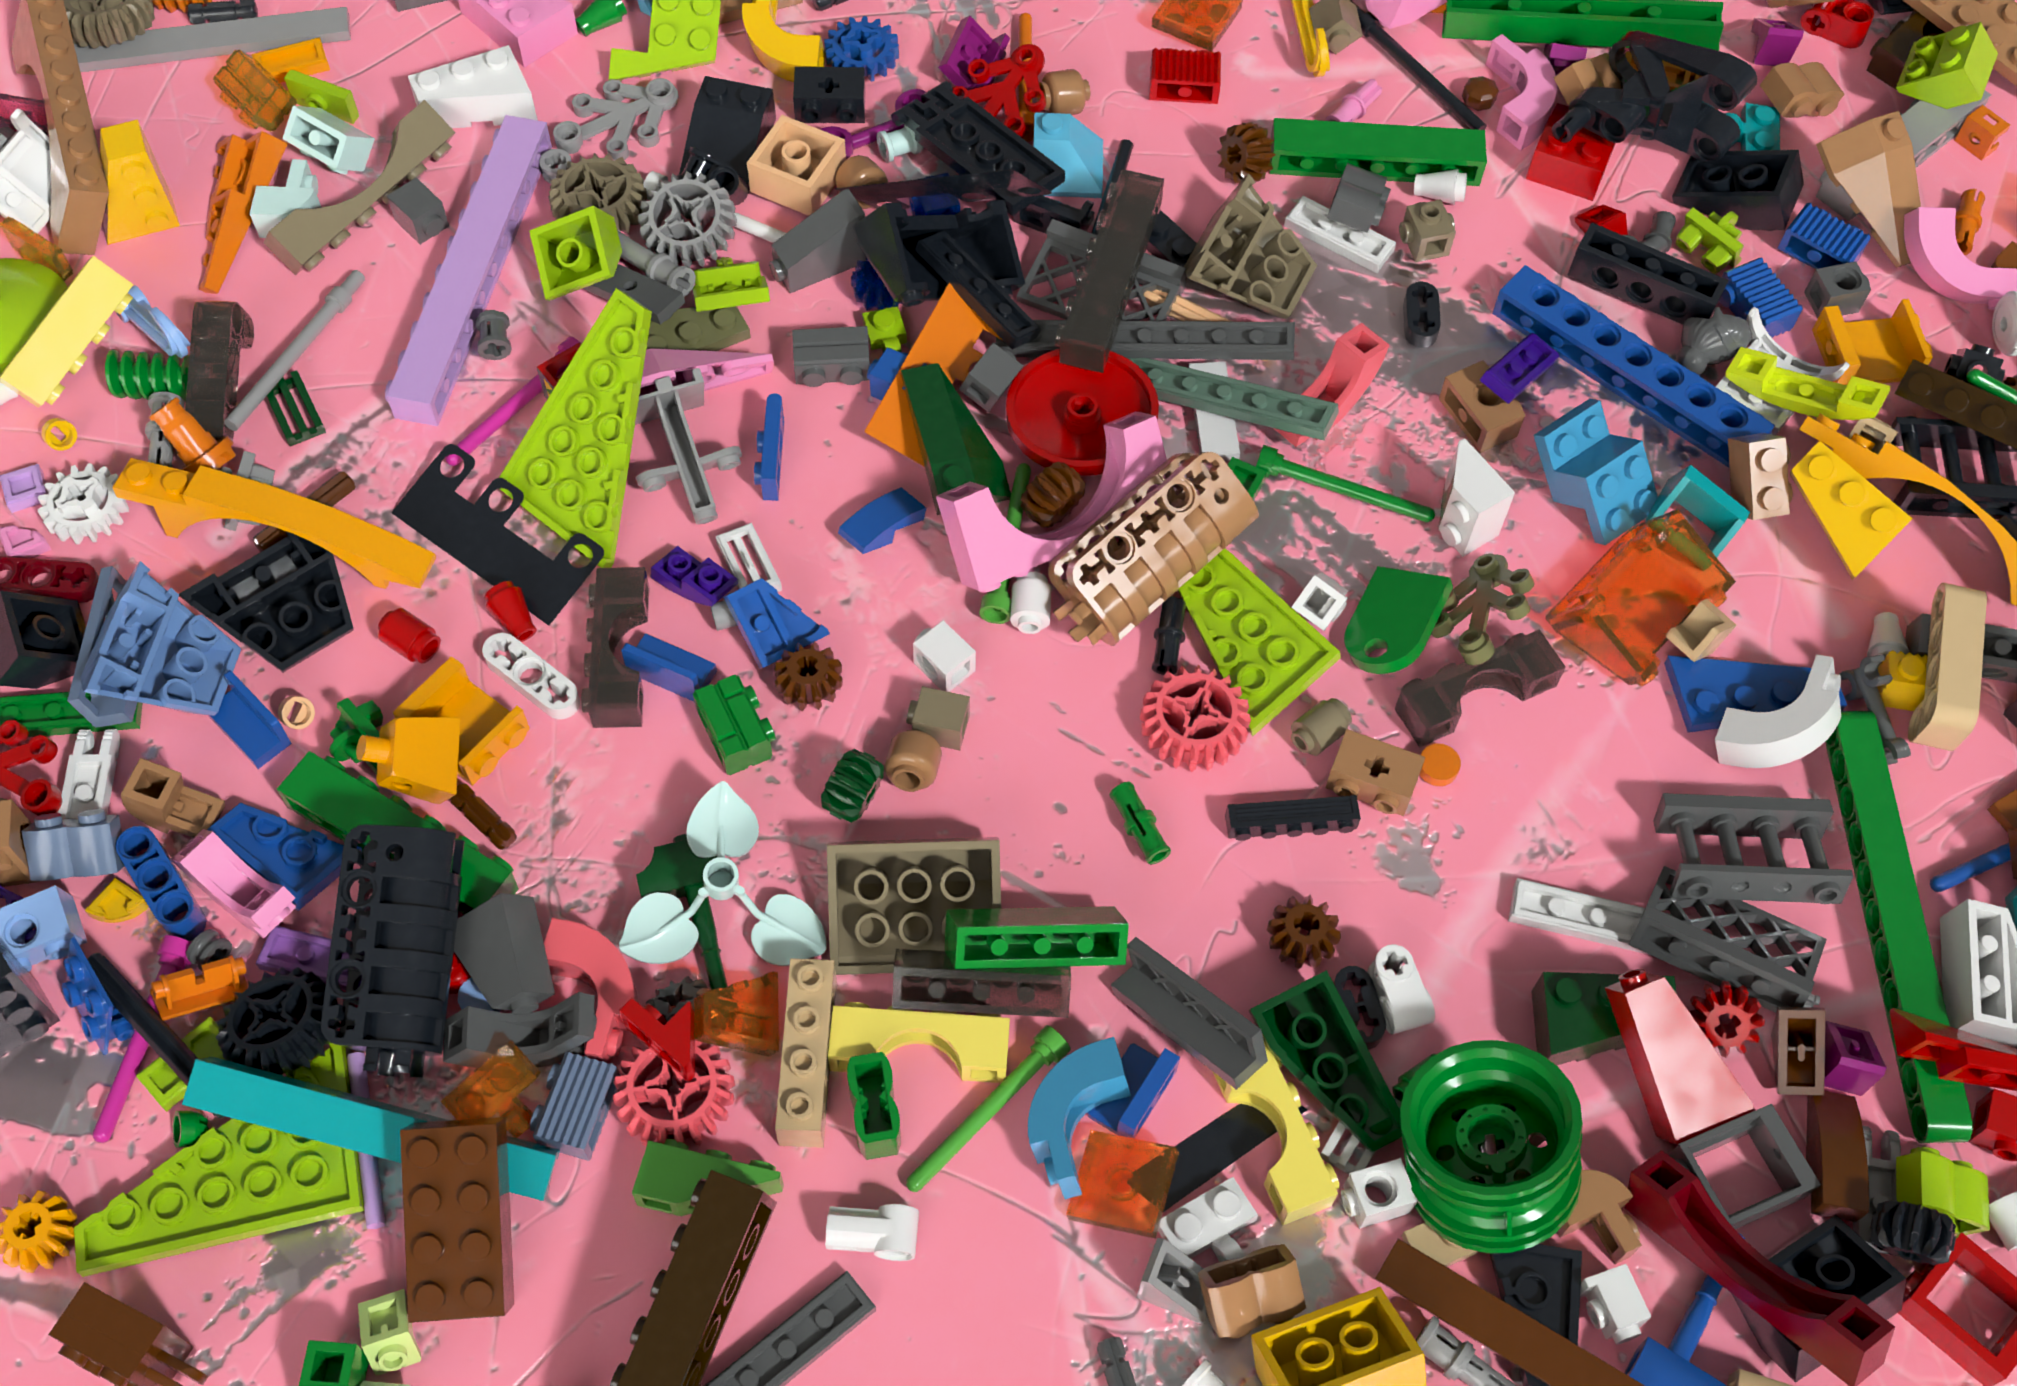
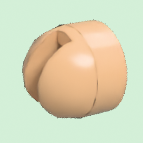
M295 695L285 698L279 704L277 713L280 721L285 726L292 729H303L313 721L315 709L307 698ZM296 701V702H298L299 704L296 706L295 710L293 711V714H292L291 719H290V721H289V720L287 719V717H288V715H289V713H290V711H291V709H292V707H293V705H294V702Z

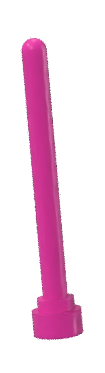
M569 336L558 346L559 351L555 353V356L579 343V341ZM569 364L561 367L557 371L555 378L560 376ZM537 374L456 446L468 454L472 453L543 390L539 375ZM455 454L445 457L447 464L451 466H456L463 460L459 455Z
M163 936L157 950V955L160 956L158 964L161 967L155 981L159 980V975H168L182 971L186 965H191V962L186 958V952L192 942L176 936ZM149 994L146 1002L159 1015L152 996ZM136 1030L132 1035L93 1130V1138L99 1143L107 1142L111 1138L149 1045Z

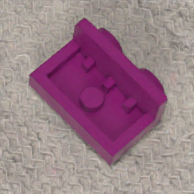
M969 15L960 21L938 68L955 86H963L967 90L990 85L993 83L995 76L989 77L982 84H976L969 76L968 65L975 59H983L987 64L1003 60L1006 56L1005 49L1010 37L1004 33L992 39ZM978 69L974 74H980L984 69Z

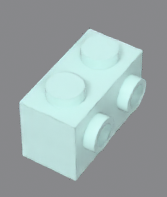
M294 105L282 138L299 148L302 154L327 164V168L340 174H348V171L364 172L375 138L322 108Z

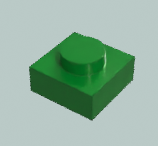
M1232 457L1228 466L1254 501L1266 480L1267 471Z

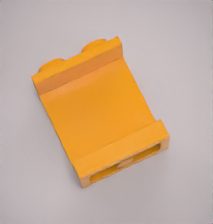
M1909 299L1901 300L1891 318L1844 322L1839 306L1824 307L1812 328L1826 367L1838 366L1844 362L1850 364L1844 374L1833 381L1843 385H1847L1852 376L1882 384L1901 382L1913 359L1929 365L1933 358L1932 347L1926 342L1920 327V318L1914 312Z
M452 656L393 711L395 718H460L457 775L471 786L481 777L488 776L497 766L498 760L510 748L513 749L519 746L530 730L523 709L516 706L510 712L473 684L468 678L464 665Z

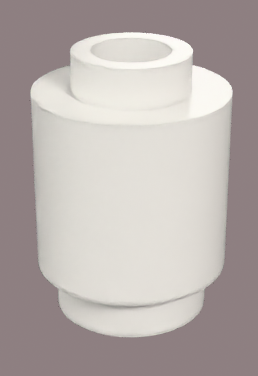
M1029 572L1026 576L1017 577L1016 582L1012 586L1010 622L1023 633L1035 634L1050 624L1052 589L1045 575L1038 572Z

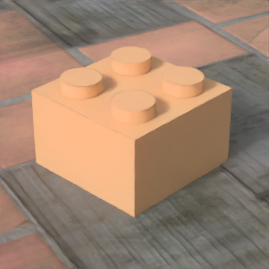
M781 115L747 161L750 192L810 216L820 208L836 185L835 176L838 168L846 161L845 139Z

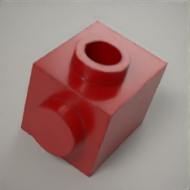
M1994 1088L1976 1102L1972 1121V1134L1968 1142L1991 1150L2000 1159L2017 1161V1096Z

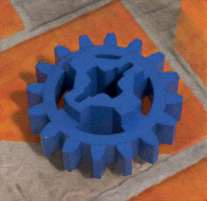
M863 16L861 22H856L853 17H850L848 25L838 22L837 31L829 30L828 39L824 40L827 65H832V67H865V77H868L871 82L875 81V74L877 73L883 77L887 76V68L894 69L896 67L895 59H899L897 34H891L890 25L881 27V21L878 18L873 23H869L867 16Z

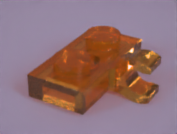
M510 1040L450 1090L440 1102L457 1120L491 1118L498 1112L500 1117H506L507 1131L513 1137L518 1138L530 1128L533 1112L516 1096L533 1083L541 1072L515 1043Z

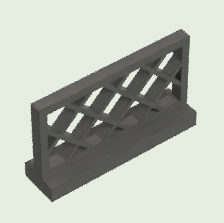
M1052 219L1046 230L1047 238L1025 278L1026 284L1020 288L1016 298L1017 302L1065 320H1098L1096 311L1114 305L1119 319H1116V321H1140L1148 318V321H1166L1177 296H1182L1186 288V268ZM1054 252L1065 256L1068 264L1049 270L1046 260L1049 254ZM1087 266H1092L1099 270L1100 277L1083 283L1077 271ZM1072 272L1077 285L1058 291L1053 278ZM1121 278L1132 282L1134 289L1118 295L1115 294L1110 283ZM1048 281L1053 292L1041 298L1029 294L1034 285ZM1105 284L1110 297L1091 304L1086 291ZM1154 290L1168 293L1164 303L1150 308L1144 297L1146 291L1153 292ZM1081 293L1086 306L1075 310L1064 306L1062 299ZM1138 297L1144 310L1125 316L1119 303Z
M1664 866L1629 945L1719 987L1723 980L1728 981L1732 992L1742 985L1749 992L1748 998H1757L1762 1007L1775 1013L1777 1007H1803L1812 992L1815 983L1813 979L1827 939L1742 900L1673 898L1666 883L1672 885L1677 871ZM1714 904L1722 908L1726 915L1715 916L1708 905ZM1694 907L1701 918L1689 919L1682 908ZM1664 910H1669V912L1671 913L1672 916H1670V915H1668V914H1666V913H1664V912H1662V911H1664ZM1748 923H1755L1764 927L1767 933L1756 935ZM1735 925L1742 937L1730 938L1723 927ZM1702 929H1710L1712 934L1705 932ZM1795 941L1812 950L1811 952L1798 954L1790 942ZM1776 944L1784 956L1772 957L1764 945ZM1749 947H1750V948L1752 949V951L1754 952V954L1751 953V952H1749V951H1747V950H1745V949H1743V948H1749ZM1790 966H1792V968L1795 970V972H1793V971H1791V970H1788V969H1786V968H1784V967H1790Z

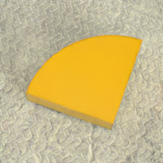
M114 878L84 911L95 920L106 923H118L137 917L146 911L149 906L141 895Z

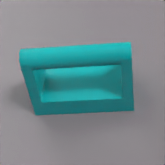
M1689 465L1667 480L1646 517V521L1702 566L1708 568L1743 526L1750 511L1696 468ZM1674 500L1715 532L1707 548L1664 515Z

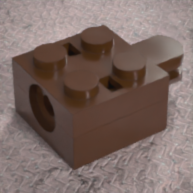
M86 1282L83 1283L48 1334L63 1344L58 1354L99 1378L102 1377L114 1384V1386H183L172 1380L177 1372L200 1385H204L208 1379L206 1374L184 1362L193 1346L160 1322Z

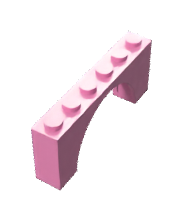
M1135 411L1103 425L1106 436V460L1100 484L1089 504L1076 518L1050 532L1029 534L1015 528L1001 514L987 486L968 482L937 495L936 499L961 584L979 592H990L999 588L1001 582L1006 579L1026 576L1029 572L1035 571L1034 567L1044 562L1050 563L1054 557L1167 460L1156 416ZM1152 485L1147 490V494L1156 489L1159 485ZM1100 535L1093 536L1089 540L1088 546L1095 542Z

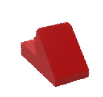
M631 998L619 1010L625 1027L685 1080L690 1082L695 1076V1014L691 1001H688L667 1022L664 1016L651 1004L648 1003L645 1007H642Z

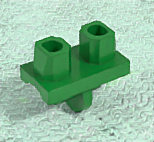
M349 698L337 702V709L341 712V715L335 724V728L330 732V736L334 741L330 746L329 752L337 761L343 762L351 758L354 763H359L362 761L358 760L356 755L359 738L362 735L379 737V731L376 728L382 725L383 714L373 700L355 706ZM364 761L377 775V763Z

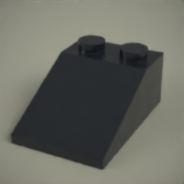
M705 76L694 103L679 174H682L691 156L689 153L690 148L694 147L709 154L719 162L732 167L746 180L748 190H750L747 161L772 129L776 120L773 89ZM735 179L725 181L722 188L724 187L728 192L731 191L734 187Z
M1799 150L1728 151L1714 164H1707L1690 156L1672 195V200L1674 203L1690 209L1694 207L1699 212L1707 215L1716 212L1722 218L1730 211H1733L1738 215L1735 225L1748 230H1785L1804 185Z

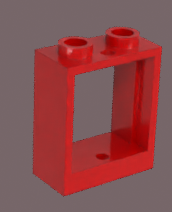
M1961 1232L1956 1236L1954 1251H1951L1949 1262L1937 1265L1928 1264L1921 1274L1914 1270L1906 1278L1902 1310L1898 1314L1983 1386H1994L2007 1379L2017 1365V1316L1989 1351L1927 1299V1296L1952 1264L1956 1262L2017 1313V1277Z

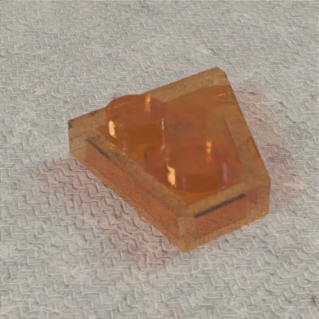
M768 972L761 977L749 981L747 979L739 981L726 988L710 990L694 998V1040L767 1057L779 1052L778 972Z

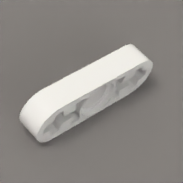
M497 633L490 636L484 642L482 653L488 668L547 715L554 719H567L578 711L580 698L575 684L514 636L508 633ZM498 650L502 652L509 650L510 656L515 663L512 666L510 660L503 655L496 657L495 652ZM536 668L542 671L541 678L534 683L528 684L520 680L522 673L527 669ZM551 686L555 694L560 697L567 695L568 700L566 702L558 700L554 703L552 695L547 689Z

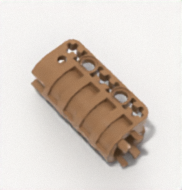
M1201 452L1196 454L1179 453L1171 456L1050 562L1048 577L1065 599V602L1053 611L1058 621L1069 615L1077 623L1073 629L1068 631L1076 642L1081 641L1087 636L1093 646L1100 639L1110 646H1115L1259 517L1258 509L1252 497L1224 459L1218 454ZM1204 463L1212 464L1210 470H1208ZM1152 485H1159L1156 489L1147 494V490ZM1100 535L1095 542L1088 546L1089 540L1093 536ZM1063 563L1068 565L1066 571L1067 579H1061L1060 577L1064 573L1061 567Z

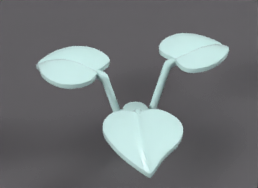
M725 781L716 784L700 799L687 824V841L692 852L701 858L717 856V858L709 861L703 870L704 887L698 890V895L686 911H684L681 901L668 893L656 892L643 897L631 909L619 942V949L622 953L640 962L666 964L680 960L693 950L698 941V929L689 918L696 913L704 899L710 896L715 900H727L736 895L753 916L760 920L752 929L751 942L757 955L767 963L777 966H790V958L811 959L822 955L826 951V936L823 926L814 911L803 900L788 894H777L769 899L765 907V913H763L745 893V889L739 885L738 868L732 860L725 858V855L737 858L748 853L757 841L759 825L751 807Z

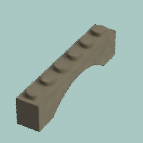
M423 100L398 122L392 132L391 149L382 174L368 188L355 197L336 205L316 209H295L268 232L263 243L295 275L304 268L309 272L312 271L325 259V256L322 254L323 251L330 245L335 249L340 247L351 236L348 230L358 223L362 227L376 215L377 212L373 208L381 201L386 205L389 204L387 195L400 188L399 186L407 179L411 181L416 177L422 176L427 170L424 164L432 157L436 161L443 158L451 150L452 146L449 144V141L456 132L426 100Z

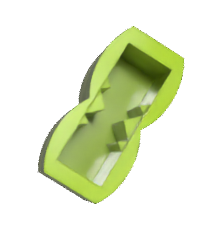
M1929 1147L1913 1148L1910 1150V1154L1896 1157V1197L1898 1202L1906 1201L1915 1205L1921 1204L1923 1207L1936 1209L1939 1213L1948 1215L1956 1225L1955 1234L1957 1235L1961 1232L1965 1235L1990 1230L1988 1177L1986 1174L1974 1169L1973 1165L1969 1162L1951 1161L1941 1156L1938 1150Z

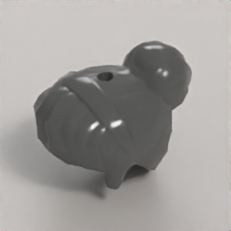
M1719 307L1715 308L1713 317L1710 319L1688 318L1683 322L1682 348L1678 351L1675 361L1690 371L1701 375L1705 372L1707 365L1731 360L1735 357L1740 347L1746 348L1751 341L1748 321L1741 317L1723 314Z

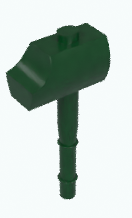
M687 834L674 837L673 843L654 847V854L650 864L636 875L641 898L656 892L668 893L677 898L686 897L690 907L698 895V890L704 887L703 870L706 864L712 859L717 858V856L711 858L696 856L689 847ZM706 897L691 919L698 929V944L702 952L700 956L703 957L710 989L714 996V1006L719 1024H726L734 1021L736 1017L731 1001L732 994L729 992L721 960V949H719L714 917L709 897Z

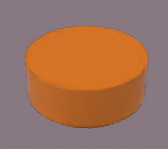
M1437 743L1427 746L1422 751L1421 756H1424L1425 760L1419 775L1425 782L1433 786H1446L1456 779L1461 767V760L1458 753L1452 747Z

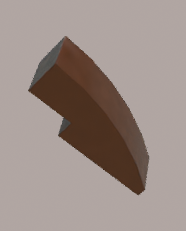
M1824 1091V1095H1808L1806 1161L1821 1184L1811 1193V1214L1826 1217L1837 1215L1842 1220L1857 1222L1869 1213V1176L1865 1136L1855 1096Z

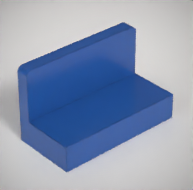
M646 633L637 647L625 643L621 649L627 673L691 701H694V691L709 685L717 673L715 663Z
M229 670L223 676L232 690L224 695L218 713L215 716H208L251 763L259 769L292 743L278 719Z
M1134 1043L1130 1044L1121 1060L1131 1096L1101 1104L1090 1110L1087 1114L1088 1117L1132 1144L1177 1072L1180 1057L1166 1048L1158 1058Z

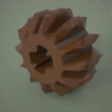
M1244 122L1227 128L1225 136L1219 138L1222 149L1216 151L1221 155L1222 160L1218 167L1225 169V178L1234 180L1235 183H1240L1249 173L1255 182L1265 179L1266 172L1273 169L1270 159L1276 156L1275 153L1271 152V145L1274 140L1267 137V128L1258 127V124H1253V122Z
M1055 462L1050 467H1045L1039 475H1035V479L1027 485V490L1021 496L1022 502L1020 507L1033 522L1038 523L1041 527H1053L1056 523L1062 522L1064 517L1071 514L1073 508L1079 505V500L1085 494L1086 483L1080 478L1081 475L1073 467L1070 468L1065 463Z
M814 641L809 649H804L798 642L795 646V653L784 650L782 662L776 663L774 668L776 676L775 688L778 693L783 694V699L787 705L798 702V708L803 712L808 704H813L817 710H820L822 699L833 703L836 698L835 691L841 690L843 685V678L841 676L842 664L839 659H834V654L830 647L819 651V645Z
M1311 894L1305 897L1303 904H1300L1292 896L1288 899L1286 907L1282 905L1276 906L1273 912L1275 919L1269 920L1267 925L1268 933L1273 935L1269 940L1270 949H1282L1279 955L1281 962L1287 961L1290 957L1294 958L1297 970L1302 968L1305 960L1315 969L1320 966L1322 958L1331 959L1335 952L1333 945L1338 944L1341 939L1340 931L1335 929L1339 923L1338 915H1326L1329 908L1327 902L1320 904L1318 907L1312 905L1313 899ZM1300 930H1307V936L1300 934Z

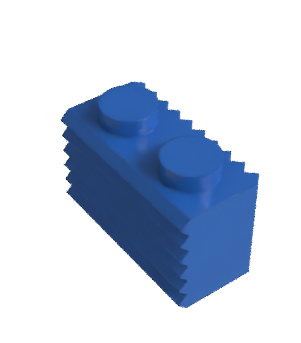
M1806 203L1786 229L1777 249L1814 269L1857 262L1871 237L1869 234H1864L1863 230L1856 226H1852L1850 223L1845 224L1843 220H1838L1837 216L1832 217L1824 209H1820L1817 206L1813 207L1811 203Z
M1757 258L1723 272L1722 278L1729 280L1719 301L1723 307H1728L1735 316L1741 317L1744 320H1747L1748 313L1753 307L1758 308L1762 324L1772 338L1780 333L1784 334L1794 327L1803 310L1802 305L1798 304L1793 294H1789V289H1785V285L1781 283L1780 278H1776V273H1772V269L1768 268L1763 258Z

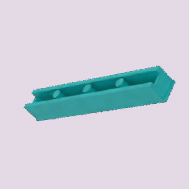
M212 1056L195 1060L182 1105L398 1163H402L401 1129L411 1123L449 1121ZM507 1136L509 1192L544 1201L550 1188L549 1183L560 1150Z

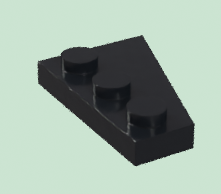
M1537 1244L1534 1247L1512 1253H1490L1501 1300L1578 1345L1582 1251ZM1519 1368L1523 1386H1549Z

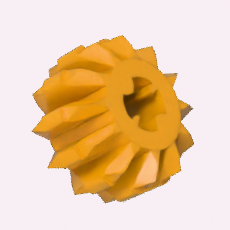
M37 1190L32 1199L25 1194H18L17 1207L14 1209L8 1206L1 1207L3 1215L7 1217L4 1222H0V1254H4L2 1257L3 1262L11 1268L20 1266L26 1273H34L39 1264L45 1269H53L54 1256L56 1254L64 1257L70 1256L69 1249L64 1245L66 1241L75 1239L74 1228L71 1226L78 1218L73 1210L67 1209L68 1202L59 1195L51 1198V1195L46 1191Z

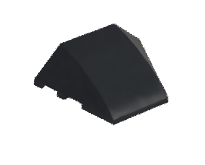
M287 531L288 537L219 577L214 573L179 593L180 598L282 673L354 630L333 553Z

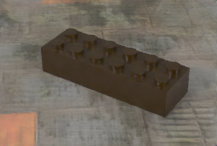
M714 1170L710 1171L707 1180L704 1178L699 1180L691 1197L690 1205L694 1206V1210L688 1224L682 1223L673 1237L670 1250L675 1252L668 1270L662 1269L653 1283L650 1297L655 1298L648 1316L642 1315L638 1319L630 1337V1344H633L634 1348L627 1364L620 1363L617 1367L610 1386H700L777 1202L767 1193Z

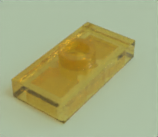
M8 216L0 223V227L14 250L18 251L24 260L32 261L33 264L38 263L51 269L64 281L74 274L61 248L13 217Z

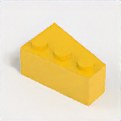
M138 119L101 128L100 156L109 190L102 221L107 245L180 226L171 191Z
M1820 440L1790 472V476L1813 515L1817 518L1852 580L1913 519Z

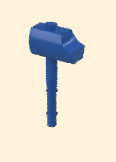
M1707 1274L1700 1290L1695 1292L1696 1297L1685 1312L1669 1347L1666 1348L1652 1338L1647 1337L1638 1346L1624 1373L1645 1386H1727L1689 1362L1707 1326L1713 1306L1717 1305L1716 1300L1723 1286Z

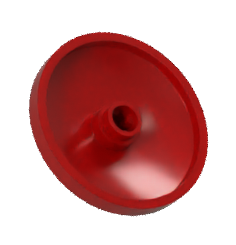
M1087 346L1057 349L1032 360L1014 378L1006 401L1007 426L1018 448L1040 466L1050 467L1055 462L1065 463L1070 468L1073 467L1081 476L1103 474L1106 460V436L1103 425L1135 411L1155 415L1158 422L1159 402L1154 385L1138 365L1115 352Z

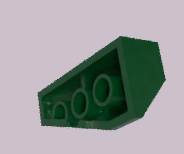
M935 363L901 370V377L936 514L941 515L936 496L968 482L989 487L995 503L1010 500L1011 491L1003 461L940 365Z

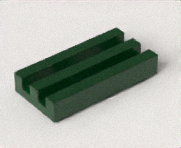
M297 370L290 373L292 377L285 380L282 377L267 395L290 447L326 433ZM297 387L315 427L307 428L290 392L291 389ZM283 394L300 433L293 435L275 395Z

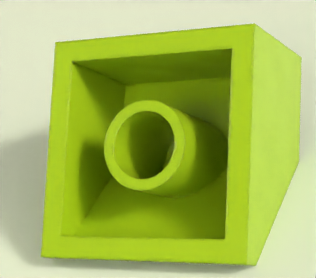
M594 205L529 230L546 300L556 299L614 277L622 254L615 219Z

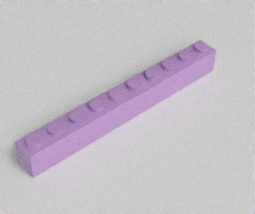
M505 115L500 129L497 128L495 130L490 153L485 155L482 160V172L478 181H474L471 186L470 200L466 209L463 208L459 214V226L455 235L450 236L448 240L445 259L436 268L435 282L431 292L425 294L423 310L419 320L414 321L412 324L408 346L399 355L397 372L394 379L389 380L386 385L385 399L389 402L395 419L438 427L478 330L475 320L487 308L542 173L539 162L540 157L544 152L552 148L547 122Z

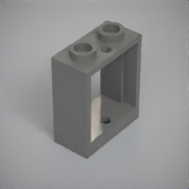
M1772 1104L1678 1144L1669 1154L1670 1157L1699 1178L1711 1200L1734 1229H1738L1805 1199L1821 1185ZM1749 1134L1782 1192L1731 1215H1727L1695 1157Z

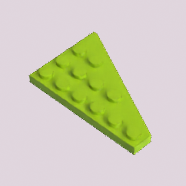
M617 288L499 477L520 489L524 494V500L520 505L567 542L573 535L582 533L599 544L604 549V556L597 565L607 570L611 569L615 560L652 311ZM500 488L501 491L513 499L512 493L508 489ZM578 544L574 546L592 560L593 552L588 545Z
M333 1043L329 1044L330 1048L324 1052L325 1056H318L310 1062L311 1069L302 1066L296 1070L294 1079L351 1094L346 1049L343 1046ZM232 1118L218 1129L212 1127L201 1135L194 1145L183 1148L152 1171L154 1175L127 1194L122 1192L112 1199L103 1211L93 1213L74 1227L76 1272L82 1277L362 1212L364 1211L358 1152Z

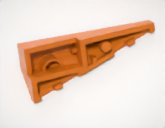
M260 131L247 140L232 134L218 143L216 152L223 156L221 167L216 166L214 168L213 177L218 180L215 191L210 197L205 239L212 242L211 254L206 253L203 256L202 265L207 267L199 290L211 294L219 293L252 222L249 213L256 186H269L288 143L264 131Z

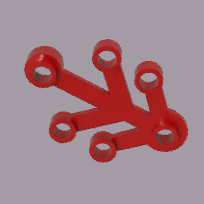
M1025 44L1016 48L1011 57L988 64L983 59H975L968 65V73L971 80L976 84L986 82L989 77L1009 74L1002 82L967 90L963 86L953 87V93L957 96H964V98L969 97L975 103L988 101L983 109L994 117L1004 106L1006 114L1004 125L1008 128H1011L1013 125H1020L1017 130L1012 131L1023 138L1027 128L1023 118L1020 116L1015 90L1024 79L1027 88L1024 94V102L1028 111L1038 113L1046 107L1047 101L1044 92L1040 89L1038 75L1042 72L1045 64L1044 53L1036 45ZM984 69L982 73L974 74L976 70ZM1033 98H1040L1038 102L1030 103Z
M16 720L5 721L0 726V744L4 743L12 749L0 753V786L20 796L22 806L37 816L56 813L62 805L61 791L58 787L45 779H35L30 782L7 769L33 759L40 764L49 763L57 755V744L44 735L35 736L29 743L24 744L29 736L28 729ZM45 746L44 750L39 753L40 749Z

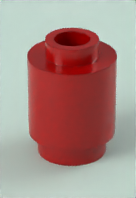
M404 608L387 612L378 624L379 640L410 662L418 661L424 664L433 658L440 647L441 639L436 635L435 629Z

